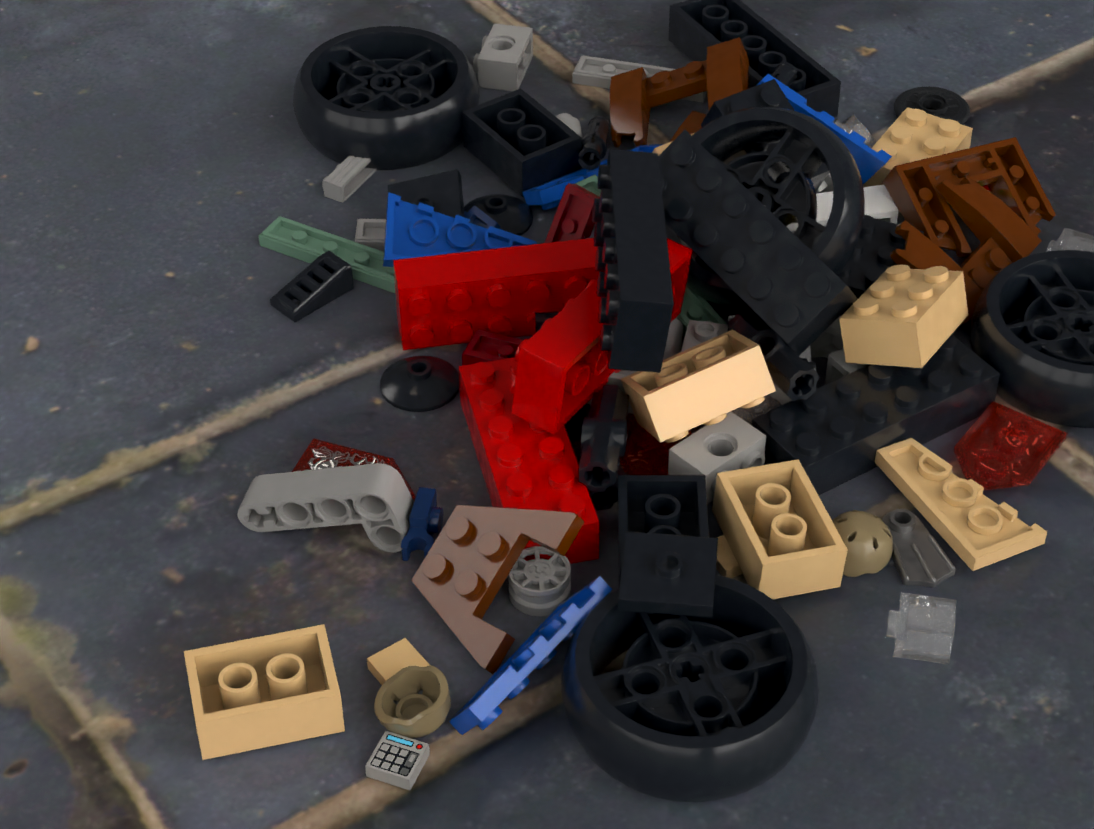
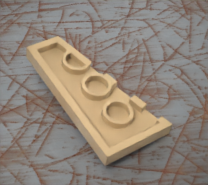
M913 438L876 450L875 463L972 571L1045 543L1047 536L1045 529L1036 523L1032 526L1025 524L1017 518L1018 511L1005 502L998 505L983 494L984 487L972 479H962L953 474L952 465Z

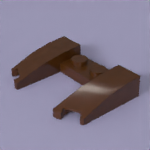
M740 37L707 47V60L693 61L682 68L672 71H660L647 78L643 67L612 76L610 84V122L614 146H620L622 135L628 137L635 135L633 141L636 147L647 145L650 108L707 91L708 108L710 110L715 101L747 90L749 58Z
M1016 137L893 167L883 180L887 191L904 219L917 230L924 231V235L940 248L956 251L958 257H968L972 250L946 199L936 188L944 180H950L953 185H961L960 181L970 177L981 186L988 185L992 193L1020 216L1036 235L1041 230L1035 225L1041 219L1050 222L1056 215Z
M970 177L960 181L961 185H953L950 180H944L936 186L981 242L960 266L939 246L906 220L895 228V233L906 241L904 250L896 248L890 253V257L897 265H908L910 269H927L943 266L949 271H963L968 316L960 325L971 320L976 302L990 280L1011 263L1029 256L1042 241L1010 207Z

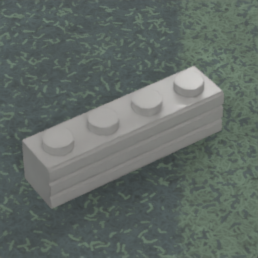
M349 155L341 164H338L335 170L322 181L324 197L342 203L346 201L377 171L374 168H365L371 162L370 158Z

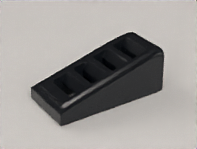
M327 251L270 299L271 306L293 322H297L354 289L352 268L350 264L331 251ZM297 299L300 301V303L296 304L295 302H293V300Z

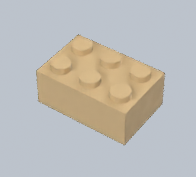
M907 107L872 147L876 152L882 149L892 157L863 184V187L884 185L883 180L894 166L970 148L973 128L962 125L955 120L943 119L927 114L923 110Z
M894 265L887 268L839 318L845 362L923 368L968 316L963 271H949L943 266L927 269H910L908 265Z
M730 330L663 360L660 373L637 371L621 379L624 390L629 395V403L637 423L659 442L665 441L667 443L683 439L689 434L688 430L701 424L713 425L719 423L727 417L726 413L739 407L751 408L759 405L765 400L764 396L776 391L760 345L734 330Z
M799 459L717 473L712 511L748 585L763 592L771 599L841 586L848 549Z
M324 624L184 651L196 729L203 760L345 731L341 694Z

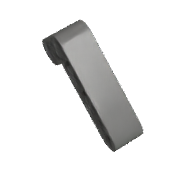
M374 463L256 476L250 483L238 509L237 516L245 527L256 532L362 524L375 547L385 552L396 553L401 551V541L408 533L410 527L409 516L414 500L398 470L387 464Z

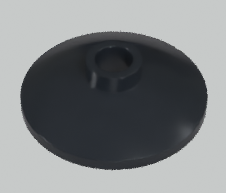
M486 195L476 198L464 206V211L467 213L475 205L495 220L502 230L519 236L527 232L533 222V213L529 205L521 199L509 195Z
M411 356L391 364L384 371L380 380L381 393L388 403L401 410L410 412L431 411L445 406L456 397L460 388L459 374L453 365L443 359L433 356Z

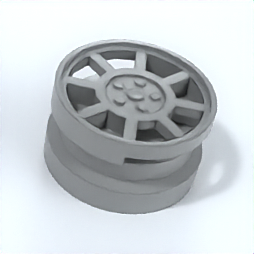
M543 546L523 549L508 574L509 599L513 606L522 613L531 616H548L558 605L571 597L570 562L566 556H561ZM539 554H545L552 557L549 560L540 559ZM535 555V559L528 561L523 559L527 556Z

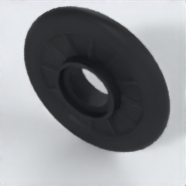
M928 86L909 89L900 94L894 102V113L897 118L907 107L920 109L927 114L943 119L955 120L962 125L968 120L970 115V108L960 95L939 87Z

